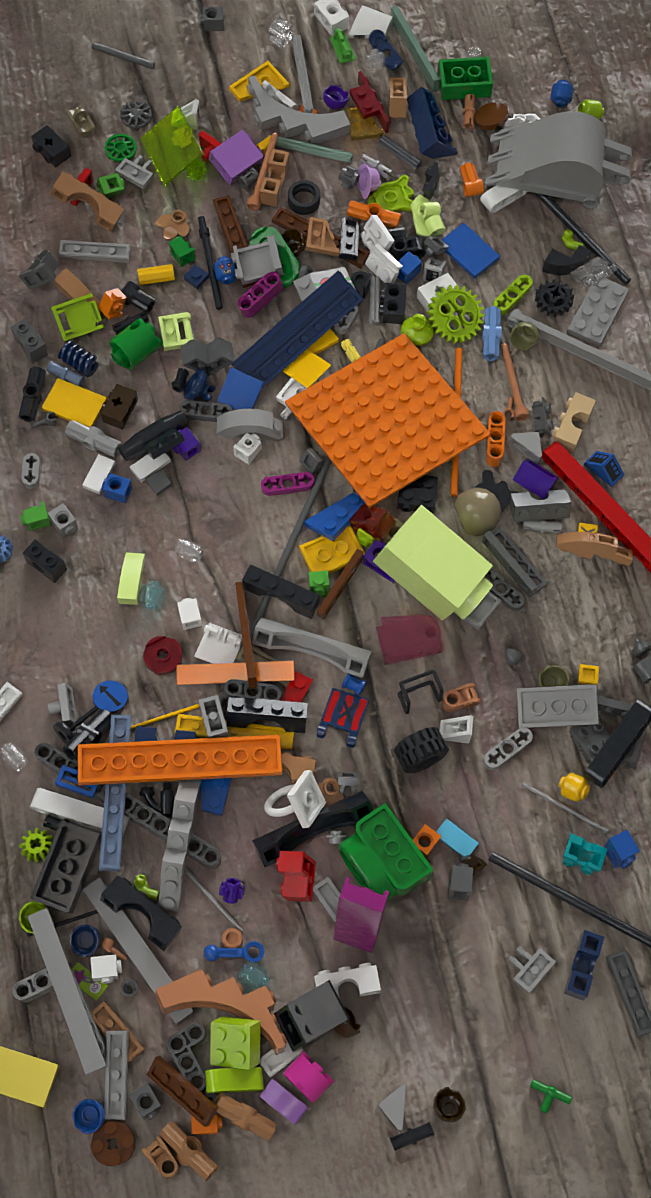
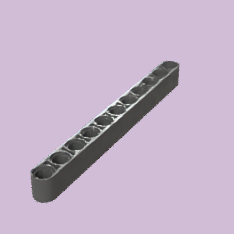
M40 743L36 746L34 753L39 763L59 775L61 768L56 767L60 761H66L65 766L78 770L77 761L69 759L66 754L50 744ZM43 751H50L47 757H40ZM64 773V775L74 778L73 774ZM72 783L79 788L91 791V789ZM99 784L94 798L102 803L105 800L106 784ZM126 793L125 802H131L132 806L129 809H125L124 815L167 843L171 820ZM143 812L149 813L148 818L145 820L139 819V815ZM158 823L166 824L163 830L155 829ZM191 833L187 856L208 869H216L221 863L219 851ZM192 844L200 845L199 850L195 852L190 851L189 847ZM214 854L217 856V859L214 862H207V856Z

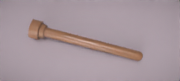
M272 133L254 193L248 198L246 204L251 210L257 211L261 206L260 188L268 171V162L272 149L275 148L278 135L276 133Z
M503 343L501 350L516 406L514 417L516 421H524L529 418V412L522 403L508 345Z

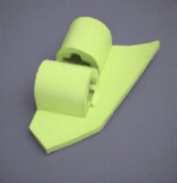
M418 194L411 203L417 235L423 237L442 235L446 229L440 217V204L438 202H429L427 198Z

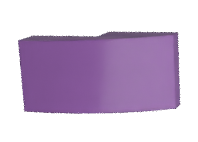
M271 1079L260 1094L264 1101L295 1125L309 1108L274 1079Z

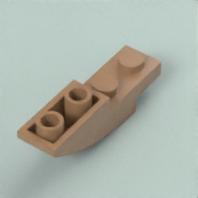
M568 532L557 534L556 536L557 548L564 552L574 553L581 558L592 559L593 554H597L601 558H608L618 564L630 566L633 560L632 550L619 546L618 538L593 532Z

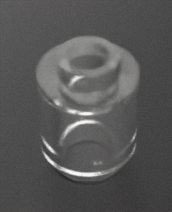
M179 538L174 546V551L177 552V555L192 563L196 562V560L199 561L203 555L202 546L187 538Z
M14 742L6 743L0 748V758L12 770L15 769L19 772L28 764L27 755Z

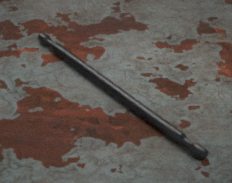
M94 910L55 923L54 926L56 928L98 914V911ZM27 933L28 937L33 935L32 933Z

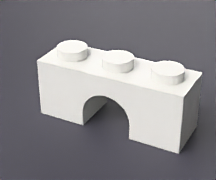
M371 963L360 964L359 968L351 969L350 966L341 967L338 969L339 972L330 973V970L319 971L318 975L314 976L315 987L330 980L338 997V988L345 982H352L357 986L359 997L379 994L381 991L377 966H371Z

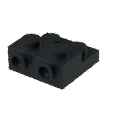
M424 475L399 490L397 509L410 512L416 511L423 505L428 511L434 513L438 477Z

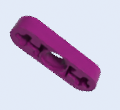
M309 472L265 477L261 481V491L267 496L309 491L312 489L315 479ZM304 479H307L309 484H305ZM285 480H290L293 482V485L286 488L282 483ZM268 483H271L272 489H268Z

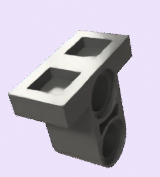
M44 250L35 258L27 270L19 274V278L30 290L53 281L56 278L54 272L59 263L48 250Z

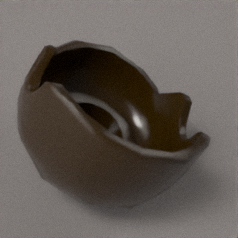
M291 228L281 234L295 257L304 251L306 242L300 230Z
M343 1006L350 1019L334 1030L340 1037L350 1038L360 1033L361 1025L356 1024L352 1011Z
M449 1087L439 1090L433 1100L435 1115L442 1121L449 1123L460 1120L466 1110L465 1100L460 1092Z

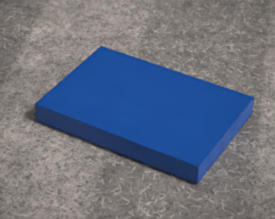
M465 223L442 239L449 246L446 253L473 279L500 259V255Z

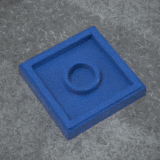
M231 367L217 401L227 404L235 410L254 409L265 382Z

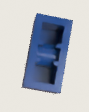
M628 830L611 837L604 845V848L608 849L606 854L615 869L620 866L624 869L632 865L633 861L637 859L636 855L640 852Z

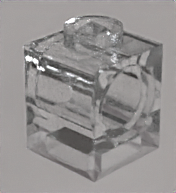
M278 17L269 26V41L283 49L292 39V24Z

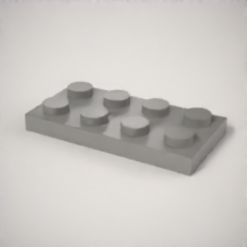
M597 275L571 322L567 333L600 347L629 292V288Z
M596 684L517 688L519 728L599 725Z

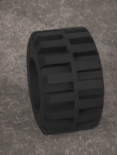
M436 727L419 730L404 738L394 748V753L405 773L422 771L439 762L449 751L445 740Z

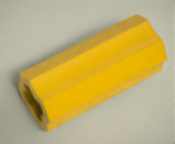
M172 264L137 269L140 285L175 280Z

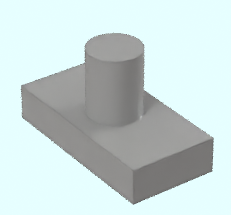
M66 683L58 684L60 701L49 703L48 710L51 715L62 713V721L71 726L77 721L73 689Z

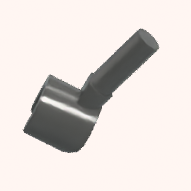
M48 412L45 419L31 423L32 428L43 424L54 426L57 419L51 420L50 418H54L55 413Z

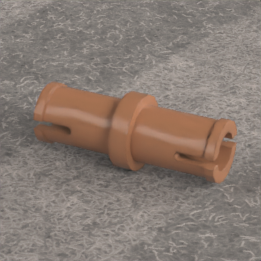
M471 94L465 96V108L463 109V127L467 129L468 125V130L474 128V116L476 114V97L472 95L471 99Z

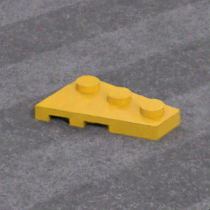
M268 60L230 85L229 91L239 102L252 99L253 96L248 94L246 85H248V77L255 75L261 86L263 81L266 80L277 90L289 88V83Z

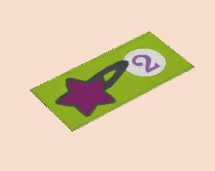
M77 962L72 970L80 988L97 1001L108 985L102 984L101 981L93 982L92 972Z

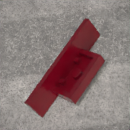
M359 71V87L350 89V96L363 120L376 115L384 132L388 133L389 125L391 124L388 115H385L381 102H378L374 89H371L367 76H364L362 71Z

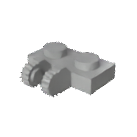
M139 155L134 162L124 158L115 169V172L127 181L145 189L154 178L153 173L150 172L153 161L148 160L141 167L144 162V156Z
M519 946L516 951L528 961L526 965L523 966L512 956L508 958V961L520 971L513 981L529 994L556 961L541 948L531 956Z

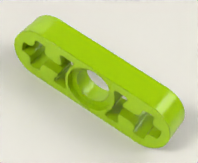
M520 275L494 300L493 306L501 309V315H505L531 290L532 278L528 275ZM525 282H526L527 285L524 284V285L521 287V290H520L519 288H520V286H521V283H525ZM515 292L518 296L511 298L508 296V293Z

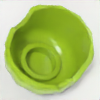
M31 901L20 909L18 920L26 932L34 934L28 916L46 909L45 904Z

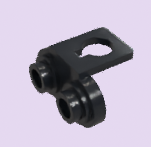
M357 271L352 275L351 281L359 295L365 299L371 286L372 273L369 272L367 274L363 271Z

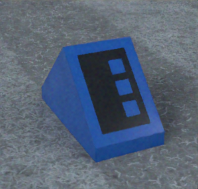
M596 451L584 462L585 466L610 487H613L624 476V472L614 454Z

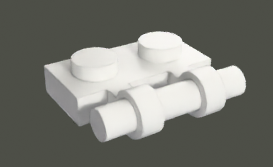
M371 215L363 227L365 231L360 233L362 243L369 248L370 253L374 249V244L379 243L388 251L395 241L377 215Z

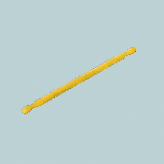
M199 704L133 725L131 730L136 729V726L142 727L199 707Z

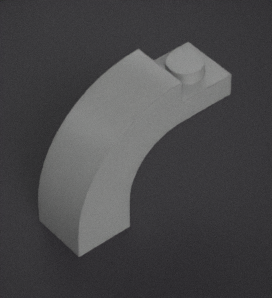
M232 410L217 417L216 434L233 439L243 433H260L280 440L283 438V421L274 418L272 412L265 410Z

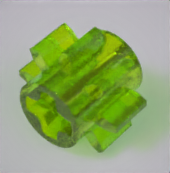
M199 158L190 159V163L185 165L187 177L191 176L193 181L202 180L203 174H207L206 163L201 162Z

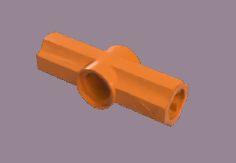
M353 200L349 203L347 216L367 222L371 215L375 214L384 226L390 228L399 226L400 213L382 209L377 203L367 205Z

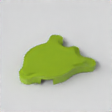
M401 175L396 181L382 183L368 197V205L377 203L382 209L396 213L401 211L412 212L411 203L413 201L409 198L414 196V190L408 186L409 177Z

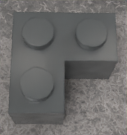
M220 337L207 345L193 339L181 346L183 366L194 371L203 369L207 377L234 363L232 343Z

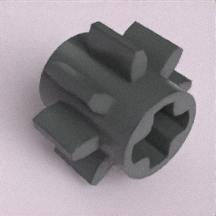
M348 166L347 169L343 168L339 175V180L342 181L341 186L351 188V186L355 187L360 178V175L356 173L357 168Z

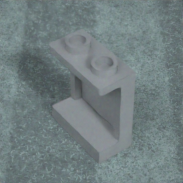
M274 235L267 237L268 242L241 249L233 246L234 252L231 253L233 263H237L235 274L237 280H241L242 285L259 281L263 276L272 271L278 273L279 276L284 275Z

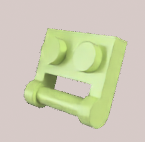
M184 312L158 317L164 351L181 349L182 345L189 340H193L190 313ZM178 322H183L186 339L181 340Z

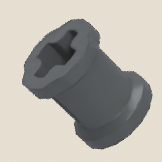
M250 167L248 172L242 176L239 175L237 180L240 186L247 190L249 185L255 181L257 182L259 174L253 167Z

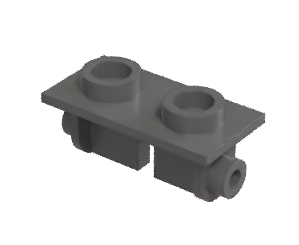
M541 397L542 402L535 401L532 405L533 418H540V420L534 421L535 432H539V437L544 436L545 433L552 437L551 430L554 429V425L549 416L552 413L551 405L546 402L544 397Z

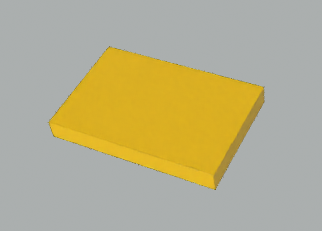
M57 378L41 408L42 411L47 413L54 412L57 417L70 422L74 420L90 428L97 421L101 407L107 402V397Z
M351 525L334 542L321 536L299 545V550L310 572L328 571V574L345 568L357 548L363 551Z

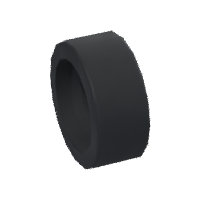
M308 180L294 182L288 190V205L290 209L301 215L315 212L320 205V189L318 186ZM299 192H309L314 195V200L309 203H299L294 200V196Z

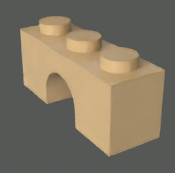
M575 392L573 398L569 397L565 407L568 410L566 413L562 412L559 419L561 425L559 428L556 427L552 434V437L555 438L554 442H559L567 451L573 453L580 439L582 429L575 427L572 422L581 421L587 424L596 400Z

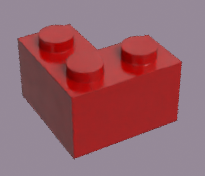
M280 851L276 867L278 872L284 875V882L281 884L282 897L288 901L312 902L316 861L305 852Z

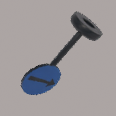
M112 680L98 684L92 695L95 707L70 727L61 721L56 722L53 728L58 737L67 744L75 736L72 730L97 710L106 709L110 713L121 710L126 705L128 699L125 687L119 682Z

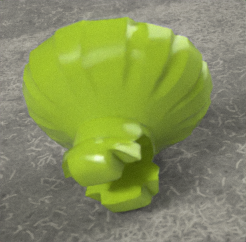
M415 314L402 323L400 332L401 334L405 333L415 346H422L432 340L434 328H430L432 323L427 321L428 319L424 315Z

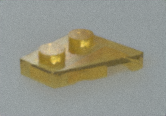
M357 107L346 108V116L350 123L349 132L351 140L377 138L384 135L383 129L378 128L372 117L363 120Z

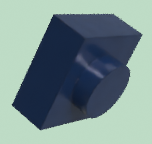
M196 264L184 275V280L196 289H199L209 278V274Z

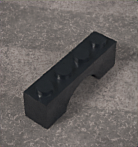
M251 564L242 579L244 590L258 596L268 595L275 597L289 605L294 612L312 619L320 603L319 594Z
M229 696L226 727L247 728L254 721L270 720L280 724L285 732L305 733L308 703Z
M117 875L101 894L100 901L115 913L125 909H133L142 913L147 918L150 926L148 939L162 951H165L180 933L182 928L180 922L175 917H169L164 913V909L160 905L149 901L144 892L134 889L126 878H121Z

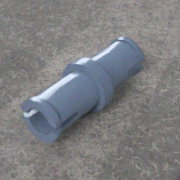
M50 361L47 366L48 372L59 376L64 381L67 380L79 387L84 381V376L71 371V368L67 366L63 367L54 361Z

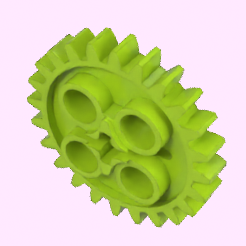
M449 285L447 290L443 287L440 289L441 293L437 291L435 293L436 297L430 299L433 303L428 304V307L432 309L426 313L431 315L427 321L433 322L430 328H436L434 334L440 333L439 339L445 336L446 342L452 339L453 344L458 340L460 343H463L464 338L469 341L471 336L477 335L475 331L481 330L478 325L484 323L480 320V318L485 316V314L480 313L484 307H479L478 305L481 303V300L476 301L477 294L472 296V290L470 289L466 292L465 286L460 290L458 285H455L454 288ZM456 299H460L462 301V306H459L456 303ZM441 306L447 309V314L441 311ZM464 315L470 317V322L465 320ZM449 322L455 325V330L450 328Z

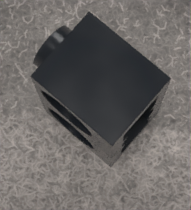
M385 283V290L381 289V300H384V305H380L379 315L383 316L382 323L402 324L404 322L407 284Z

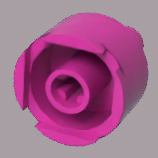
M302 1051L283 1074L310 1102L314 1103L331 1086L334 1080L327 1073L322 1075L323 1068L315 1061L311 1064V1057Z

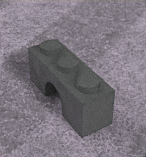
M566 489L548 491L547 499L536 500L530 496L529 492L511 494L510 511L514 522L570 518L571 500Z

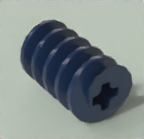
M70 340L59 351V359H62L69 366H73L74 369L79 370L86 377H90L96 372L98 368L97 356H91V352H86L85 348L80 349V345H74L73 340Z

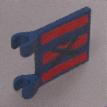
M332 688L317 729V737L324 738L327 727L330 726L349 732L347 747L354 748L370 699Z

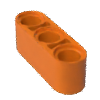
M500 411L492 412L489 415L487 430L491 435L486 438L485 459L486 463L491 467L499 466L504 454L505 415Z

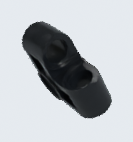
M404 226L387 229L395 240L390 247V252L397 261L408 251L419 258L425 256L426 251L420 235L406 237Z

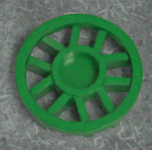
M115 134L107 139L104 149L109 160L111 159L116 163L122 162L124 158L128 160L133 159L137 146L131 136Z

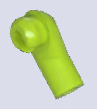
M565 230L564 234H562V240L567 248L576 250L579 245H584V243L574 241L571 230Z
M138 874L134 880L136 890L144 892L149 899L157 901L160 891L149 888L146 876Z

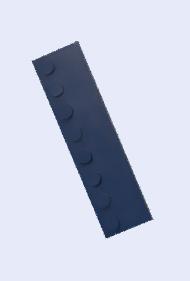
M336 271L234 360V363L231 365L235 369L265 382L264 387L358 305L363 298L348 283L342 272Z

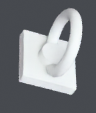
M306 770L295 784L282 787L271 794L265 802L264 809L272 817L286 816L295 812L302 828H309L326 804V801L312 771ZM287 794L291 805L280 809L272 808L279 798Z

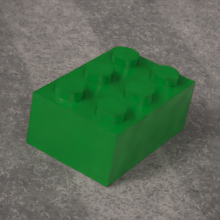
M489 56L439 60L437 74L440 78L441 100L465 99L467 94H471V98L472 95H475L476 98L491 97L493 79Z

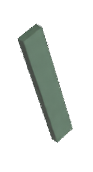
M398 6L391 7L394 26L433 92L437 91L440 78Z

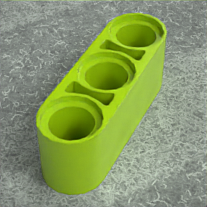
M253 1067L250 1070L223 1068L205 1071L207 1094L264 1090L262 1067Z

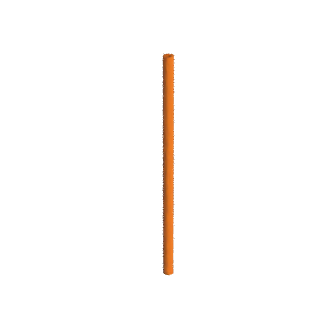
M456 348L454 391L461 398L463 349ZM459 455L452 458L451 497L458 496Z

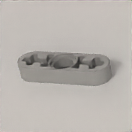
M528 728L516 730L485 754L483 759L484 766L489 770H496L531 743L533 738L532 732ZM520 734H526V741L523 739L520 742H518V748L515 742L519 739ZM510 744L513 747V752L510 754L505 753L502 749L503 745ZM498 750L501 756L497 758L496 764H494L493 762L489 763V757H496L498 755Z

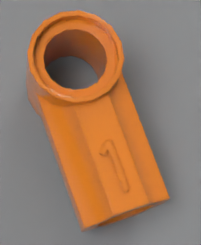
M470 162L464 163L459 171L463 180L465 197L484 194V185L482 179L478 178L474 164Z

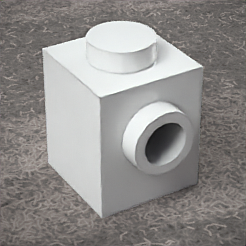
M116 954L91 957L93 982L101 981L102 984L113 983L114 979H118V973H122L121 960H117Z

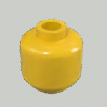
M569 773L566 777L563 776L558 785L561 788V795L574 802H579L581 799L585 800L590 790L587 779L575 773Z

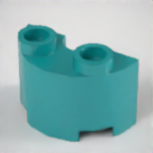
M571 833L563 854L562 863L569 867L581 868L582 873L592 875L593 872L601 871L608 849L595 843H589L584 838Z

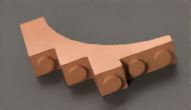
M200 969L155 990V997L163 1015L180 1009L200 1007L226 1011L243 1019L260 1020V1033L269 1042L275 1054H281L285 1050L286 1037L282 1031L279 1032L276 1026L278 1022L274 1013H270L274 1009L276 999L271 990L268 991L266 985L242 995L244 994L243 987L240 982L236 983L234 977L210 987L212 986V981L209 975H205L203 970Z

